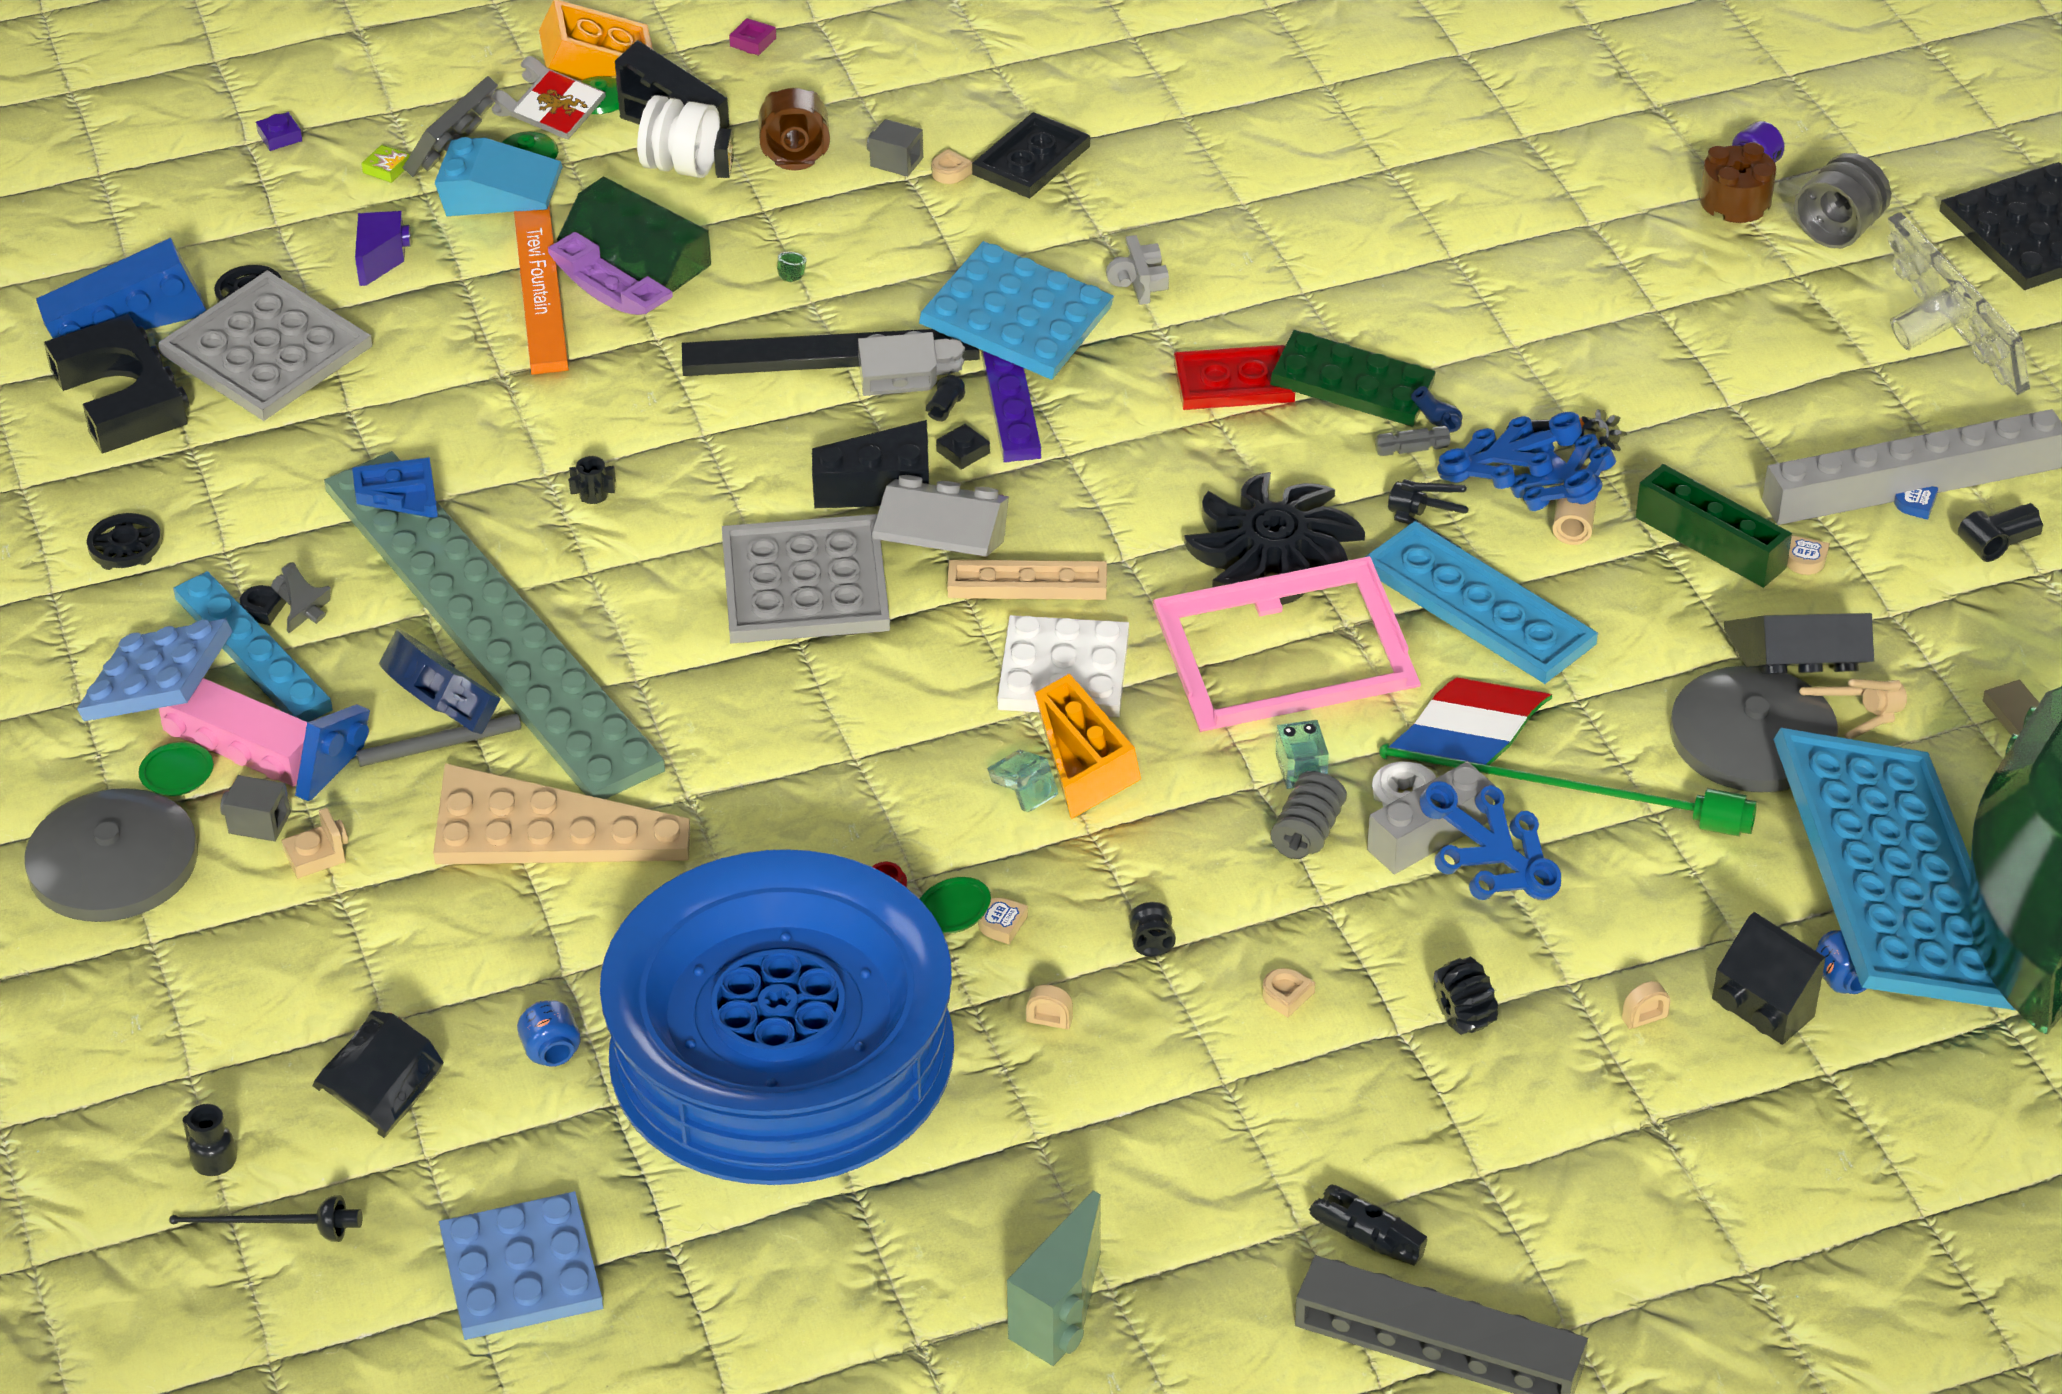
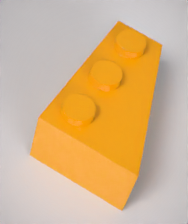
M1070 673L1035 692L1042 726L1071 819L1141 780L1135 747Z

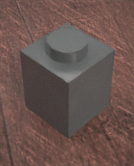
M885 119L875 131L870 133L867 140V150L870 151V166L908 177L924 158L923 129Z
M241 775L237 776L230 791H225L220 805L221 814L225 815L229 834L276 842L291 813L285 783Z

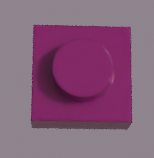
M746 18L729 35L730 47L759 56L776 39V27Z

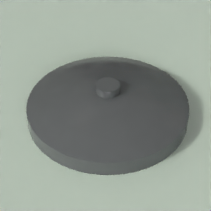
M1732 666L1707 672L1692 680L1682 689L1673 705L1670 733L1678 754L1693 770L1717 784L1737 790L1776 792L1791 789L1773 740L1779 729L1786 728L1837 737L1838 724L1833 709L1823 696L1801 695L1799 693L1802 687H1812L1803 680L1788 673L1762 674V667Z
M129 788L109 789L73 799L50 813L32 833L26 846L24 863L31 889L46 907L68 918L91 922H106L140 915L154 909L175 895L185 885L195 868L198 845L191 819L174 801L146 790Z

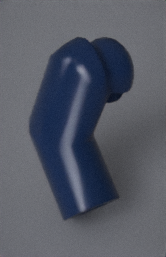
M1425 386L1417 388L1412 393V400L1430 423L1436 426H1446L1450 433L1460 429L1463 415L1456 406L1437 400Z

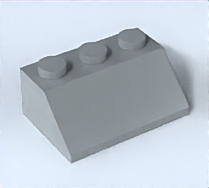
M901 475L899 480L895 479L886 486L873 528L872 539L987 557L1004 542L1009 496L998 495V490L990 487H975V491L960 489V484L956 482L938 481L937 485L922 483V478Z

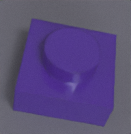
M289 112L274 114L256 122L257 132L269 151L302 141L301 129Z

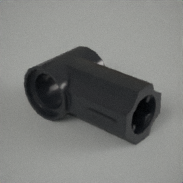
M2032 503L1992 516H1988L1981 510L1975 511L1961 522L1958 528V535L1983 561L1991 562L2001 557L2009 545L2041 535L2043 523L2039 510Z

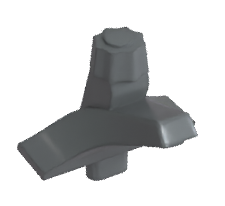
M290 562L281 568L283 575L277 576L271 585L272 589L290 605L291 611L287 618L288 633H291L307 619H310L315 624L321 621L326 613L320 608L330 601L331 592L329 586L319 588L308 584L295 563Z

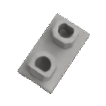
M1137 235L1126 236V244L1130 255L1128 257H1116L1109 263L1106 268L1108 281L1117 287H1128L1132 283L1139 305L1150 304V292L1169 289L1168 270L1166 265L1161 266V252L1158 243L1140 245Z

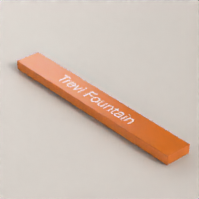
M548 206L545 210L514 211L531 375L569 371L556 262L548 253V247L554 244L550 208Z

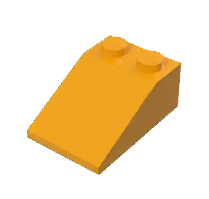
M553 0L539 29L545 66L576 80H584L595 76H616L615 60L637 40L653 49L648 25L560 0Z

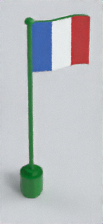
M1456 677L1435 694L1416 722L1390 746L1389 743H1385L1379 749V754L1383 759H1387V756H1393L1453 768L1468 761L1481 773L1693 811V820L1700 821V830L1740 837L1741 833L1752 834L1756 816L1757 801L1747 800V795L1707 788L1705 795H1697L1695 803L1489 766L1511 746L1529 718L1543 704L1552 699V694Z

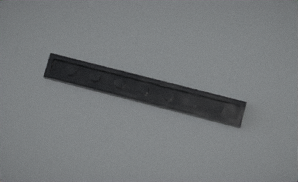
M933 329L684 342L682 343L683 376L859 367L858 338H867L875 334L884 336L904 335L911 331L933 332L934 340H951L952 337ZM961 341L965 347L962 355L964 361L980 360V350Z

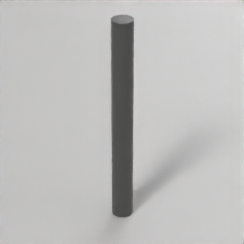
M518 714L489 720L483 734L472 732L466 727L461 726L358 750L356 754L359 766L362 767L520 730L521 724Z

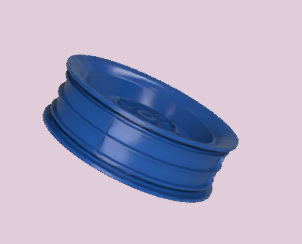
M790 849L742 853L702 864L666 882L638 904L620 925L610 942L601 971L600 996L602 1012L611 1034L609 1043L611 1083L624 1115L649 1144L681 1165L702 1174L746 1184L786 1185L818 1181L858 1169L884 1156L909 1138L927 1120L939 1103L952 1071L954 1031L947 1008L952 985L951 959L947 942L939 924L917 896L889 875L858 861L828 853Z

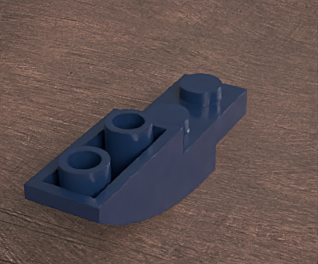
M398 628L379 662L381 668L395 682L433 710L445 713L475 733L483 734L501 699L457 670L455 664Z

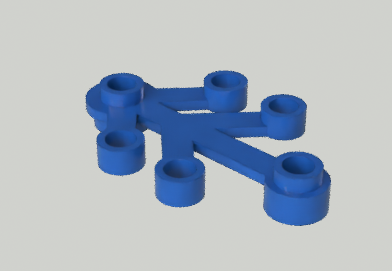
M1574 412L1557 414L1549 421L1550 430L1529 436L1534 433L1532 422L1526 416L1511 420L1507 430L1498 439H1496L1495 432L1492 429L1478 430L1473 434L1472 440L1464 449H1451L1439 457V465L1437 467L1439 477L1453 483L1462 482L1469 478V476L1492 479L1495 488L1505 489L1516 483L1514 469L1511 465L1529 467L1531 475L1535 477L1545 476L1553 470L1550 455L1545 452L1534 454L1526 453L1525 451L1555 441L1561 446L1575 444L1582 433L1579 416ZM1495 462L1510 465L1491 466L1486 464Z
M1544 431L1535 432V433H1533V434H1530L1529 436H1532V435H1535V434H1538V433H1541V432H1544ZM1595 434L1584 435L1575 442L1576 448L1567 463L1553 452L1555 447L1552 442L1525 451L1526 453L1534 454L1540 452L1548 453L1553 465L1552 472L1541 477H1535L1527 473L1515 476L1516 483L1510 489L1514 497L1524 499L1530 511L1541 510L1549 504L1550 500L1566 498L1570 503L1587 504L1598 496V492L1602 488L1603 484L1599 477L1601 471L1611 468L1616 463V458L1610 447H1601ZM1590 458L1591 462L1587 468L1580 470L1585 460ZM1564 483V485L1555 486V487H1549V488H1544V487H1542V486H1547V485H1554V484Z
M1436 781L1425 789L1420 796L1422 812L1432 819H1445L1481 846L1458 848L1454 845L1444 846L1437 853L1434 860L1435 866L1440 872L1449 875L1455 873L1461 866L1504 863L1515 871V873L1494 875L1489 871L1477 873L1469 883V890L1479 900H1487L1495 892L1524 890L1534 899L1547 900L1559 891L1561 887V871L1553 861L1543 856L1537 833L1539 822L1533 813L1521 811L1511 820L1509 825L1512 835L1522 840L1525 856H1523L1513 848L1503 809L1505 798L1503 792L1498 787L1486 786L1475 798L1477 808L1487 815L1490 830L1457 807V793L1448 783ZM1485 795L1492 797L1495 805L1489 804L1485 799ZM1431 799L1439 802L1441 808L1435 806ZM1519 821H1524L1528 825L1529 830L1523 829ZM1444 855L1452 857L1454 865L1449 864L1445 860ZM1534 876H1538L1539 878H1541V880L1543 881V885L1540 884ZM1479 880L1484 881L1488 885L1489 891L1480 887Z

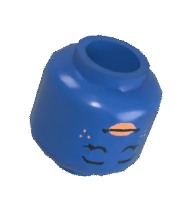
M1833 930L1823 935L1815 950L1826 957L1822 975L1823 979L1837 993L1858 994L1865 991L1867 988H1861L1842 931Z
M556 1000L534 1003L523 1012L517 1023L518 1035L526 1055L532 1062L550 1067L566 1063L577 1051L581 1042L580 1031L572 1011L565 1003Z

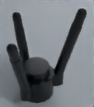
M1406 479L1394 484L1389 495L1388 509L1396 513L1395 521L1408 525L1416 521L1461 548L1413 517L1415 514L1422 515L1426 506L1463 514L1468 513L1469 509L1466 506L1429 498L1427 493L1422 492L1464 493L1467 490L1465 485L1419 483Z

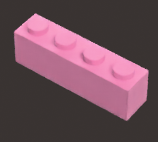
M205 678L201 680L188 703L159 708L163 730L171 736L180 737L200 745L209 752L212 751L231 759L238 765H245L261 772L272 780H279L293 787L297 784L307 726L306 721Z

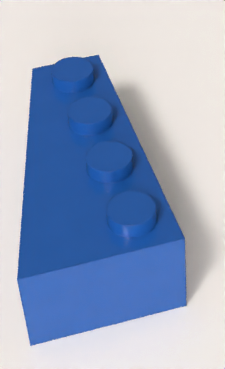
M171 238L36 298L44 325L53 339L126 314L130 315L136 326L142 325L144 330L193 319L207 310L200 290Z

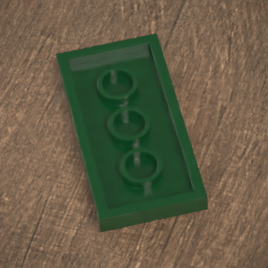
M1293 330L1272 372L1270 385L1290 389L1293 392L1414 427L1421 410L1412 400V393L1421 386L1427 387L1430 391L1434 383L1436 371L1417 364H1410L1386 357L1383 354L1352 347L1345 343L1318 337L1311 333Z

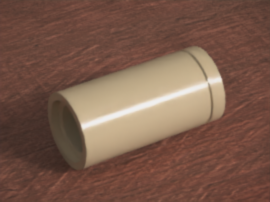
M1582 465L1580 470L1586 469L1587 466ZM1597 497L1587 504L1570 503L1566 498L1557 499L1553 533L1559 541L1569 545H1579L1591 537Z

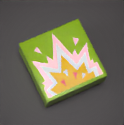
M381 145L361 163L362 172L392 183L405 171L403 166L410 154Z

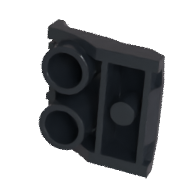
M373 1010L351 1040L323 1068L312 1086L318 1091L324 1089L378 1129L377 1134L385 1138L439 1074L444 1062L431 1041L394 1014Z

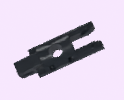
M1329 1185L1323 1193V1199L1315 1200L1308 1209L1310 1211L1309 1214L1320 1223L1379 1254L1387 1255L1413 1266L1424 1255L1427 1245L1426 1235L1403 1221L1399 1216L1337 1185Z

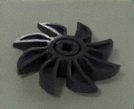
M1271 472L1256 475L1244 483L1241 489L1240 507L1232 505L1208 491L1202 501V518L1210 533L1184 535V544L1190 554L1197 560L1211 567L1225 569L1224 572L1212 580V587L1264 578L1269 573L1284 574L1348 561L1347 554L1339 542L1365 541V531L1359 522L1349 514L1335 508L1323 506L1335 497V489L1325 485L1313 483L1292 485L1285 488L1282 501H1269ZM1305 593L1279 599L1281 604L1284 605L1296 601Z

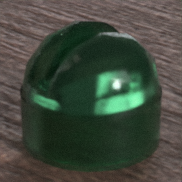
M796 252L780 253L777 259L778 275L786 282H794L801 279L806 269V257Z

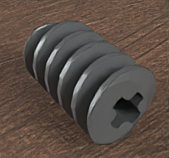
M1314 770L1305 771L1300 774L1271 830V841L1274 847L1290 859H1301L1308 854L1319 852L1330 834V829L1336 822V817L1341 812L1342 805L1347 800V792L1344 786L1336 778Z

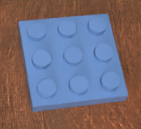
M226 618L215 621L199 620L192 625L178 628L167 626L157 632L146 634L136 632L122 638L118 648L103 665V670L95 682L87 689V694L77 707L83 721L188 703L233 632Z
M575 1191L439 1221L464 1340L604 1309Z

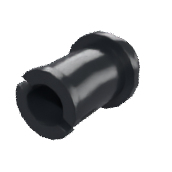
M948 375L938 381L937 391L926 405V411H930L928 413L929 417L941 422L948 418L955 403L961 401L965 396V384L962 379L955 375Z

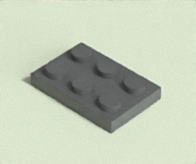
M487 76L428 127L404 164L403 169L412 177L423 168L426 171L432 169L440 160V153L443 150L447 152L451 140L462 138L460 135L464 132L470 135L480 125L482 119L479 115L482 116L494 103L491 96L498 84Z

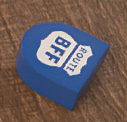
M1931 486L1898 493L1895 495L1894 504L1902 513L1928 520L1937 497L1938 487Z

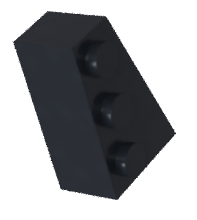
M639 40L615 60L621 119L640 125L642 114L648 101L654 95H660L668 99H680L684 106L688 102L715 105L719 112L720 128L727 129L729 127L727 97Z
M927 420L812 448L814 509L880 506L886 486L895 479L899 480L901 475L917 476L922 478V483L929 484Z

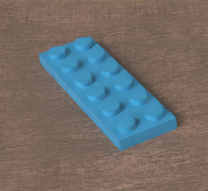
M1416 521L1365 556L1371 557L1381 582L1544 684L1597 645L1598 632Z

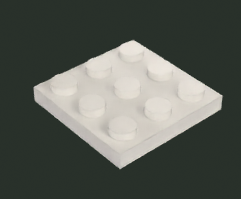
M1010 615L998 692V710L1039 712L1035 692L1070 673L1107 716L1120 717L1129 638V622Z

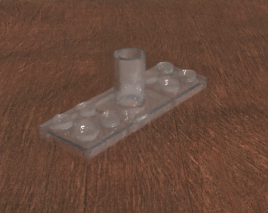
M1901 212L1889 217L1890 234L1887 238L1894 251L1893 268L1901 279L1906 278L1912 284L1918 298L1923 300L1890 319L1892 330L1899 343L1909 351L1953 327L1972 347L1977 360L1981 364L1987 363L1990 366L1995 378L2002 386L2007 384L2016 395L2030 389L2023 338Z

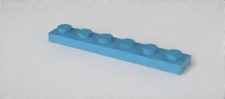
M208 571L173 587L175 599L196 621H215L226 618L233 632L222 649L282 712L310 722L333 710L331 698Z

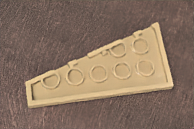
M445 763L433 854L435 864L689 860L690 819Z

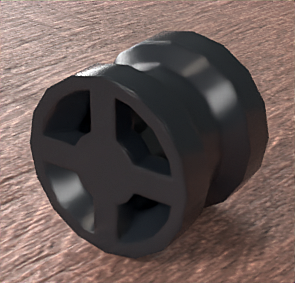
M1146 902L1138 905L1131 911L1129 925L1133 932L1132 942L1136 952L1152 957L1165 954L1173 948L1176 943V936L1171 926V911L1166 905L1158 902Z

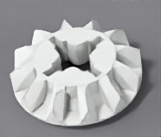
M1394 762L1385 765L1373 777L1374 800L1382 802L1383 807L1410 793L1407 790L1403 793H1398V788L1405 790L1413 786L1414 791L1437 777L1425 766L1413 762Z

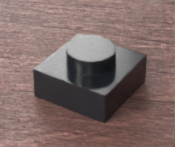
M963 424L936 440V450L962 470L990 454V441L967 424Z

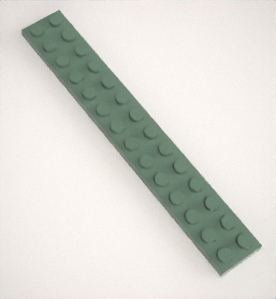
M391 451L355 467L398 462L401 460ZM352 468L324 479L325 489L330 497L510 708L518 714L522 722L585 795L607 799L665 772V763L661 755L437 501L438 517L435 518L358 505L355 496Z

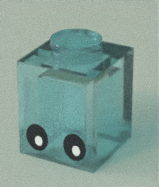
M1318 720L1277 725L1276 758L1286 789L1293 788L1299 775L1305 771L1314 770L1328 774L1329 753Z

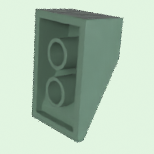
M1093 1190L1007 1279L1008 1339L1052 1366L1065 1353L1071 1354L1074 1352L1084 1335V1324L1101 1253V1194Z

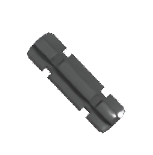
M1438 426L1432 427L1430 431L1427 428L1399 431L1394 436L1392 432L1379 434L1375 438V446L1379 456L1393 455L1395 451L1399 454L1426 451L1431 446L1433 449L1447 448L1451 438L1448 427Z

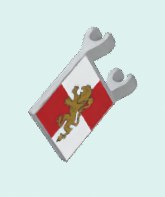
M532 56L526 57L521 62V67L526 68L522 77L528 82L535 83L518 102L502 90H497L491 96L495 102L492 107V112L495 115L502 117L512 116L567 140L606 97L604 91L548 69Z

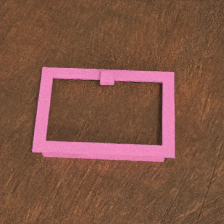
M1370 556L1154 599L1153 602L1154 611L1200 732L1421 686L1408 655V645ZM1357 583L1394 673L1213 709L1179 618L1254 603L1260 617L1282 612L1283 607L1279 598Z

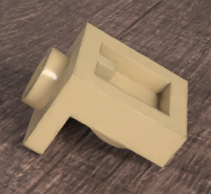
M328 808L319 810L321 827L281 840L283 851L297 879L345 863L342 845L348 843L347 833L340 819L334 821Z

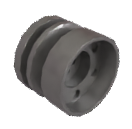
M1842 153L1832 158L1796 195L1794 210L1797 221L1805 234L1818 244L1828 248L1839 249L1850 246L1889 207L1892 195L1889 180L1882 169L1869 158L1857 153Z

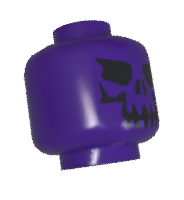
M1765 121L1754 122L1738 133L1732 142V146H1744L1749 142L1758 143L1764 147V153L1769 155L1775 163L1782 158L1785 151L1782 134L1775 126Z

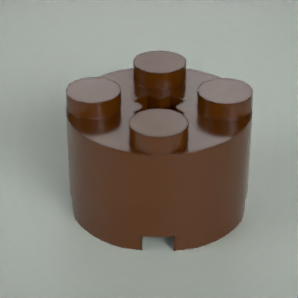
M799 88L774 91L766 96L758 115L759 140L762 152L782 169L803 170L811 167L822 154L823 156L825 155L830 144L828 113L820 96L814 91Z
M1754 142L1746 143L1744 146L1711 147L1704 163L1700 203L1703 209L1712 216H1714V211L1725 215V221L1733 223H1746L1763 217L1764 211L1767 208L1769 210L1772 204L1776 177L1775 162L1769 155L1764 153L1762 145Z

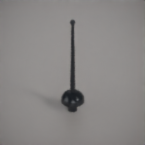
M341 1195L326 1198L320 1204L317 1214L178 1217L177 1215H172L169 1218V1222L173 1225L178 1222L317 1224L320 1234L331 1242H341L346 1228H360L363 1221L361 1209H346L344 1198Z

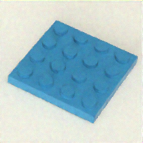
M983 241L921 311L919 324L1053 380L1109 311L1114 296L1101 291L1096 286L1087 285L1068 277L1065 273L1051 270L1035 263L1029 258L1020 257L1002 249L998 245Z

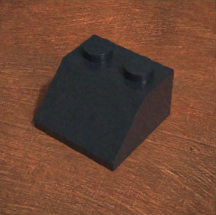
M1753 912L1747 918L1717 968L1712 999L1725 1010L1733 1012L1754 1026L1760 1033L1768 1035L1783 1045L1815 1017L1826 957L1761 915Z

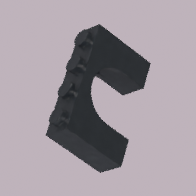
M129 314L44 342L50 371L63 391L111 376H125L137 380L131 386L121 391L83 403L89 434L102 454L188 424L185 409L190 406L185 390L182 386L176 387L175 378L170 367L162 366V359L155 345L149 346V340L143 326H136Z

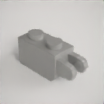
M911 331L904 335L884 336L875 334L867 338H858V359L863 396L931 390L937 382V375H946L951 372L955 374V372L959 373L962 370L964 364L962 355L965 347L962 345L961 340L958 341L953 338L951 340H934L933 332Z

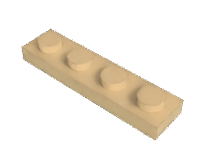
M949 560L948 598L1106 600L1107 561Z

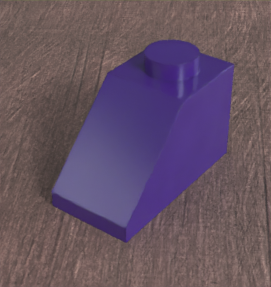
M402 211L358 213L355 261L359 286H367L404 262L405 247H411L410 225H403Z

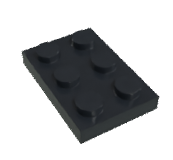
M1032 112L972 163V175L1030 199L1090 147V135Z

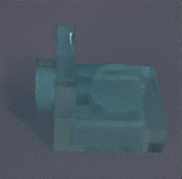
M1019 749L987 768L992 783L1015 790L1023 811L1030 812L1058 795V789L1048 759Z

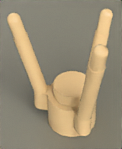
M1850 679L1848 681L1849 686L1802 687L1799 690L1801 695L1863 696L1865 708L1869 712L1876 714L1877 717L1845 734L1846 739H1853L1881 724L1893 723L1895 720L1894 713L1901 712L1907 703L1906 690L1899 680Z

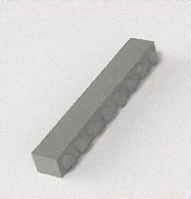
M2053 409L1768 465L1762 501L1776 524L1781 525L1891 503L1895 501V495L1898 493L1926 487H1938V493L2060 469L2062 468V422Z

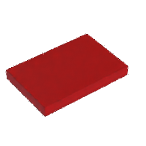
M1285 345L1174 352V366L1183 410L1295 402V392L1290 389L1270 385L1272 372Z

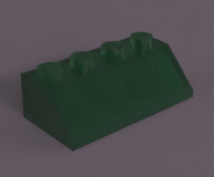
M604 176L578 193L557 238L558 242L573 232H577L599 246L601 259L637 281H641L648 276L672 292L711 266L709 230Z

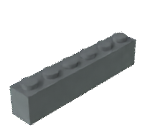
M1315 1255L1296 1298V1327L1513 1394H1574L1584 1369L1588 1343L1587 1337L1575 1334L1567 1329H1558L1531 1321L1521 1315H1512L1485 1307L1475 1301H1465L1442 1294L1429 1287H1419L1399 1281L1386 1274L1373 1273L1353 1267L1340 1260H1330Z

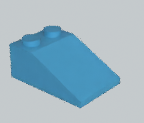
M462 137L457 140H451L436 177L435 185L446 217L545 210L549 206L560 176L562 163L561 161L488 138Z

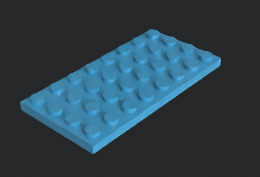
M1780 728L1773 740L1861 988L2018 1010L2025 1000L2024 994L1929 753Z

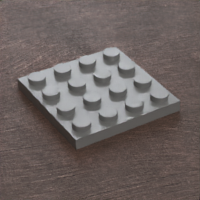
M267 270L158 342L161 355L265 421L371 348L372 340L370 334Z
M877 514L722 526L730 644L890 631L881 541L872 539Z

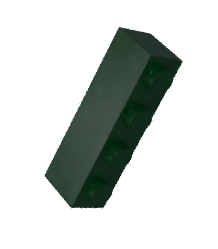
M1662 464L1640 482L1635 517L1638 520L1762 588L1767 586L1787 568L1792 533L1665 464Z

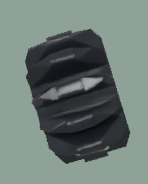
M1470 956L1464 959H1455L1434 972L1433 979L1435 982L1433 988L1438 998L1436 1001L1440 1004L1442 1015H1445L1448 1025L1460 1035L1468 1032L1474 1033L1488 1027L1489 1024L1497 1020L1498 1002L1494 994L1496 990L1490 983V976L1485 974L1483 965Z

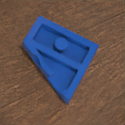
M430 457L352 468L355 496L358 505L430 518L438 517Z
M356 704L307 722L295 796L306 801L312 800L356 755V751L364 747L369 733L367 726L369 709Z

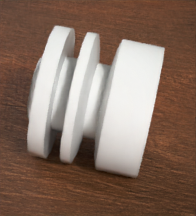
M654 95L648 101L639 125L637 152L639 162L643 168H658L660 171H670L674 167L678 174L704 178L714 163V145L717 131L720 128L719 112L715 105L688 102L684 106L680 99H668L665 96Z

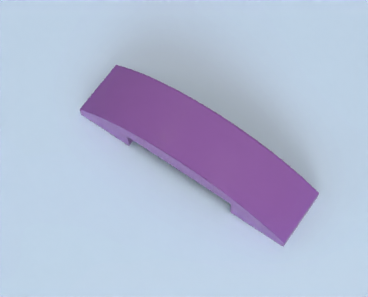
M573 232L548 247L549 255L579 287L613 309L628 314L642 315L647 314L673 297L671 290L647 276L641 281H637L601 259L599 246L577 232Z

